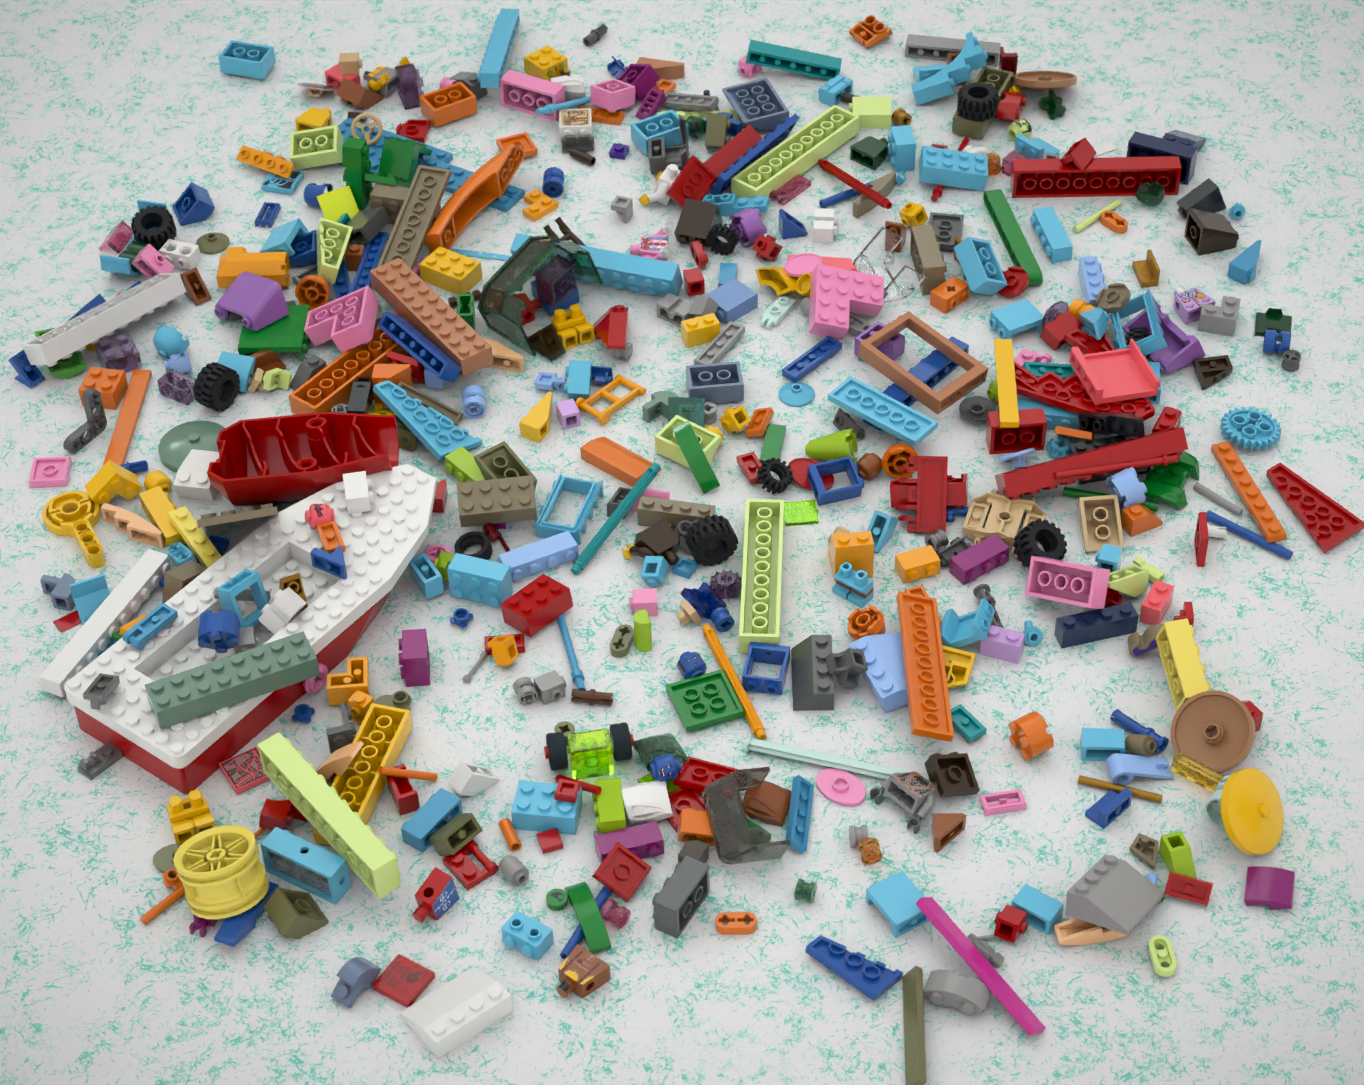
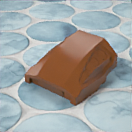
M753 776L744 795L742 813L747 814L752 819H758L762 823L783 827L790 805L791 790Z

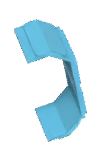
M137 200L139 212L142 208L146 209L147 206L153 207L154 205L158 208L160 206L164 207V210L167 209L165 203ZM152 227L149 230H155L159 227ZM133 235V237L131 238V240L129 241V243L127 244V246H128L131 242L136 241L134 235ZM100 254V265L103 271L139 277L142 272L131 270L128 258Z
M101 574L69 585L82 625H84L110 595L105 575ZM113 638L108 643L106 649L102 651L98 656H100L103 652H105L108 648L115 644L117 640Z

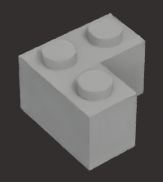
M1223 296L1221 307L1203 304L1198 331L1233 337L1241 299Z

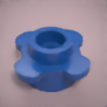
M459 608L454 611L453 617L450 618V623L464 628L473 619V614L469 613L467 609Z
M299 704L294 709L295 714L292 715V720L294 722L310 723L311 716L315 713V710L307 704Z

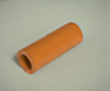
M504 818L500 820L498 825L511 851L519 850L522 844L510 819Z

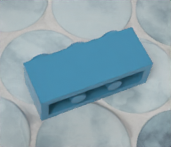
M443 788L432 794L429 800L416 811L415 815L403 824L401 828L403 842L423 853L432 844L429 838L459 813L463 812L461 798Z

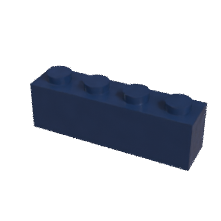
M1130 602L1056 618L1054 635L1062 649L1132 634L1137 631L1138 614Z

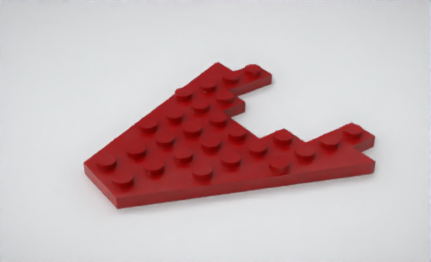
M1077 328L1065 334L1064 337L1066 342L1074 347H1078L1084 353L1083 355L1116 350L1105 333L1100 340H1097ZM1014 362L1017 394L1043 402L1047 406H1056L1074 413L1135 414V417H1142L1144 421L1155 414V409L1147 397L1094 405L1076 373L1066 379H1062L1052 371L1036 377Z

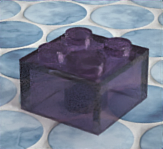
M413 63L396 66L397 90L404 109L420 107L419 96L424 95V91L421 90V87L424 85L419 70L415 69Z
M559 254L550 259L535 274L538 298L552 307L557 306L577 287L574 263Z
M128 332L94 343L97 358L102 368L124 370L125 374L133 372V369H142L139 351Z

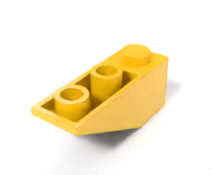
M551 391L542 397L539 403L532 407L530 412L520 420L521 436L540 443L549 433L553 409Z

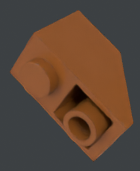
M891 221L885 222L884 250L901 253L906 242L907 227L905 225Z

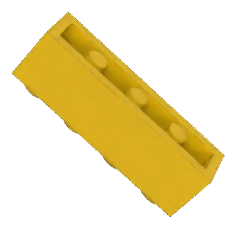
M160 486L139 493L142 509L152 525L162 532L165 546L168 547L175 542H181L186 546L187 543L168 518V512L176 509L175 504L170 503L168 493L163 492Z

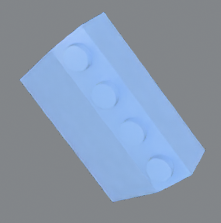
M900 632L868 635L849 643V648L864 652L868 670L863 672L862 676L885 713L908 704Z

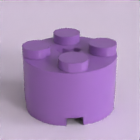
M746 208L729 217V220L731 219L729 226H732V230H736L735 234L738 233L739 241L742 242L740 245L743 247L754 243L760 234L764 236L767 233V228L760 218L761 214L757 208Z

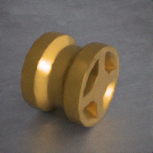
M898 108L893 112L892 121L898 126L911 123L912 117L904 109Z

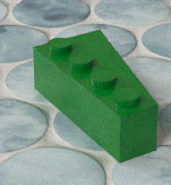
M347 137L342 146L343 167H346L344 169L343 182H346V186H350L358 209L361 211L366 208L370 201V193L374 188L372 187V182L364 180L365 174H371V161L368 156L369 147H367L366 139Z

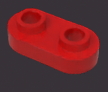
M698 240L691 241L690 250L697 267H706V263L709 260L707 253H704L702 243H699Z

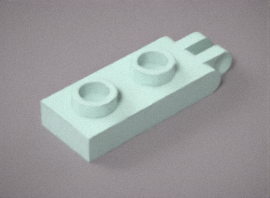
M779 296L761 316L760 326L764 327L766 325L768 329L778 326L796 306V300Z

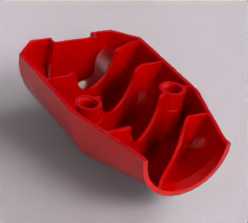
M319 412L240 420L219 432L216 441L219 458L216 459V462H210L207 475L213 488L236 507L301 501L334 483L343 481V474L366 471L367 476L382 471H392V467L398 466L399 439L395 415ZM318 464H319V465H327L328 467H327V468H321V467H318Z

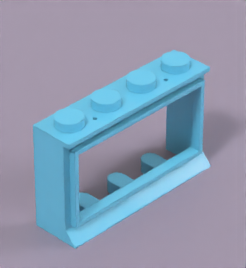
M1149 288L1145 294L1130 299L1125 307L1110 314L1111 321L1114 324L1112 328L1117 335L1115 340L1117 345L1120 346L1117 348L1118 350L1129 348V345L1126 344L1121 319L1145 308L1153 335L1136 341V345L1139 346L1143 356L1168 346L1162 336L1164 332L1160 326L1161 320L1154 303L1156 300Z
M560 474L557 481L553 482L551 493L547 494L546 503L541 507L539 518L535 519L534 529H536L537 537L548 538L569 531L576 543L581 545V532H586L587 519H592L593 507H598L599 497L603 498V480L597 483L565 477ZM562 490L587 495L573 527L547 522Z

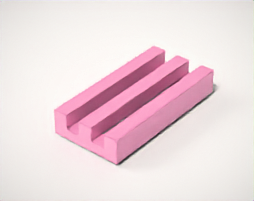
M1021 789L980 795L979 798L985 816L1026 810V802Z

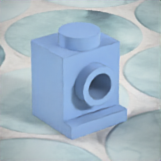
M187 351L183 352V356L174 354L170 356V359L163 361L165 370L169 371L171 375L192 371Z

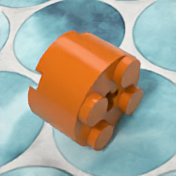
M1038 712L1028 713L1008 724L1012 734L1009 736V740L1013 747L1020 749L1021 756L1025 761L1053 748L1052 734H1047L1045 728L1048 725Z

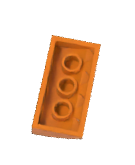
M606 437L593 439L580 447L581 459L631 487H634L645 471L653 465L649 460Z

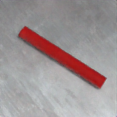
M563 775L555 777L557 783L560 779L580 782L583 791L599 795L602 790L600 786Z

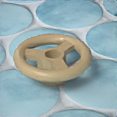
M362 113L352 121L351 134L353 138L360 139L356 134V127L360 128L362 134L365 135L367 145H372L381 138L383 126L380 119L374 114ZM363 118H371L374 120V122H372L371 124H361L358 121ZM366 126H369V132L364 131V128ZM378 126L377 135L370 140V135L374 133V127Z

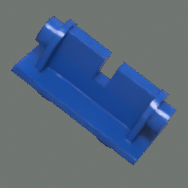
M612 56L614 61L607 65V70L618 79L627 69V66L625 67L620 59L616 60Z
M591 365V381L593 378L595 379L594 383L607 385L613 380L612 367Z

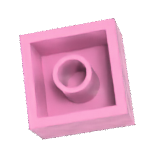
M615 78L593 84L590 91V103L611 113L619 109H627L629 106L635 105V86Z

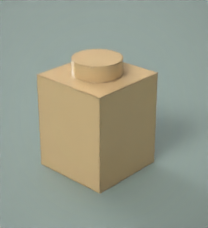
M340 53V75H359L360 68H363V61L359 59V53Z

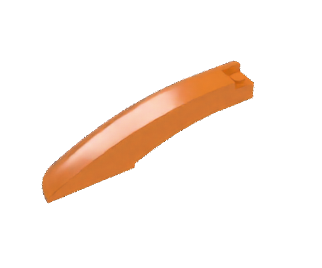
M512 144L491 158L453 193L425 236L424 244L429 245L428 248L431 253L439 246L450 250L457 237L470 221L495 199L502 197L525 158L521 145Z

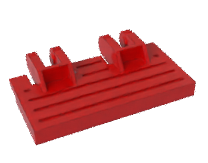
M909 456V464H918V467H899V471H917V479L899 478V483H917V486H908V502H917V505H898V509H916V517L898 516V521H916V524H907V532L934 533L935 530L942 529L946 533L948 456Z

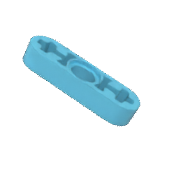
M175 542L166 548L169 558L178 566L191 560L197 562L193 553L181 542Z

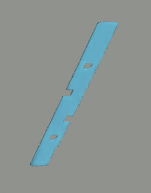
M450 249L453 252L457 251L456 253L461 255L467 254L466 256L514 262L513 257L510 255L486 252L479 254L478 251Z

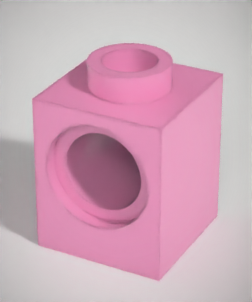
M745 55L738 61V74L751 79L762 71V66L746 63L747 55Z

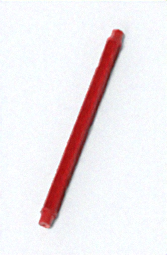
M823 159L818 161V165L823 170L882 208L890 209L892 207L889 199L829 161Z

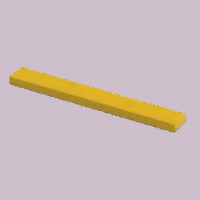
M994 339L1000 427L1018 428L1019 413L1012 339Z

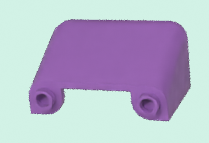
M247 271L237 276L217 302L214 309L216 316L222 320L228 318L229 311L242 315L244 326L253 331H258L289 314L282 288L278 282Z
M1154 301L1158 309L1157 314L1161 320L1160 326L1164 332L1162 336L1168 345L1151 353L1149 357L1153 362H1160V372L1168 374L1191 365L1193 359L1204 358L1206 355L1199 340L1194 335L1188 336L1170 320L1167 314L1162 313L1161 306ZM1146 309L1123 327L1126 340L1127 333L1131 328L1147 327L1149 333L1153 335Z

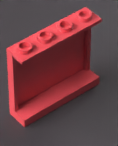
M1130 339L1129 348L1085 355L1081 353L1078 347H1071L1069 363L1094 405L1157 396L1160 379L1156 377L1153 368L1148 364L1146 357L1143 356L1139 346L1136 345L1133 339Z

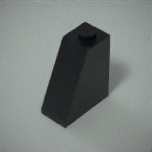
M1209 178L1177 201L1178 213L1181 217L1186 218L1190 208L1212 213L1226 208L1219 187Z

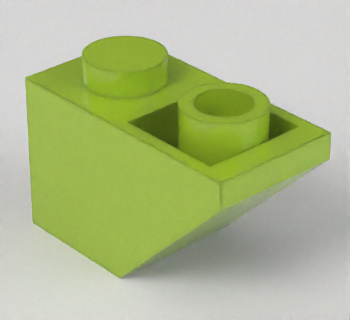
M1182 831L1161 835L1159 854L1168 871L1197 878L1191 848Z

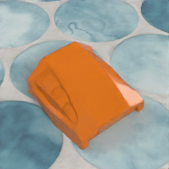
M873 15L867 16L864 21H860L848 31L854 39L867 48L893 34L890 28L886 27L883 22L878 21Z

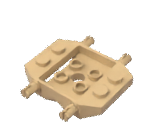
M993 489L991 493H986L973 499L962 527V534L967 535L968 538L974 541L972 546L995 534L1012 549L1010 552L1011 558L1013 556L1014 558L1018 557L1017 554H1014L1013 550L1016 548L1013 547V542H1015L1014 538L1018 533L1024 513H1027L1022 529L1037 519L1046 520V514L1035 503L1036 499L1034 497H1029L1028 500H1010L1002 495H998V490L994 493L995 489Z

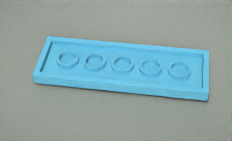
M851 376L828 394V401L914 447L938 428L937 421Z

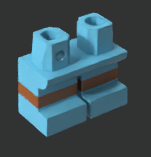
M844 562L839 567V571L833 576L836 579V584L832 587V593L845 600L848 599L849 602L863 608L873 598V580L868 578L867 572L863 570L855 571L852 569V564Z

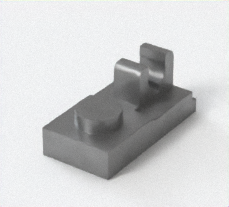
M100 673L83 693L84 699L90 700L91 709L100 710V704L104 705L108 696L120 684L119 676Z
M107 742L95 752H90L88 758H82L77 770L89 780H92L123 757L122 751Z

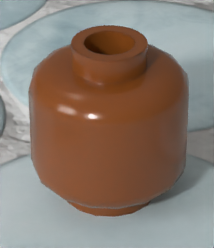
M865 453L856 463L858 475L863 480L872 481L883 469L882 460L875 453Z

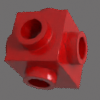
M760 234L755 240L752 249L757 252L756 255L764 260L768 258L775 262L783 247L775 242L776 239L768 234L765 237Z

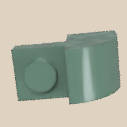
M659 391L651 394V401L642 406L643 420L649 423L660 415L669 420V398L681 397L669 391Z

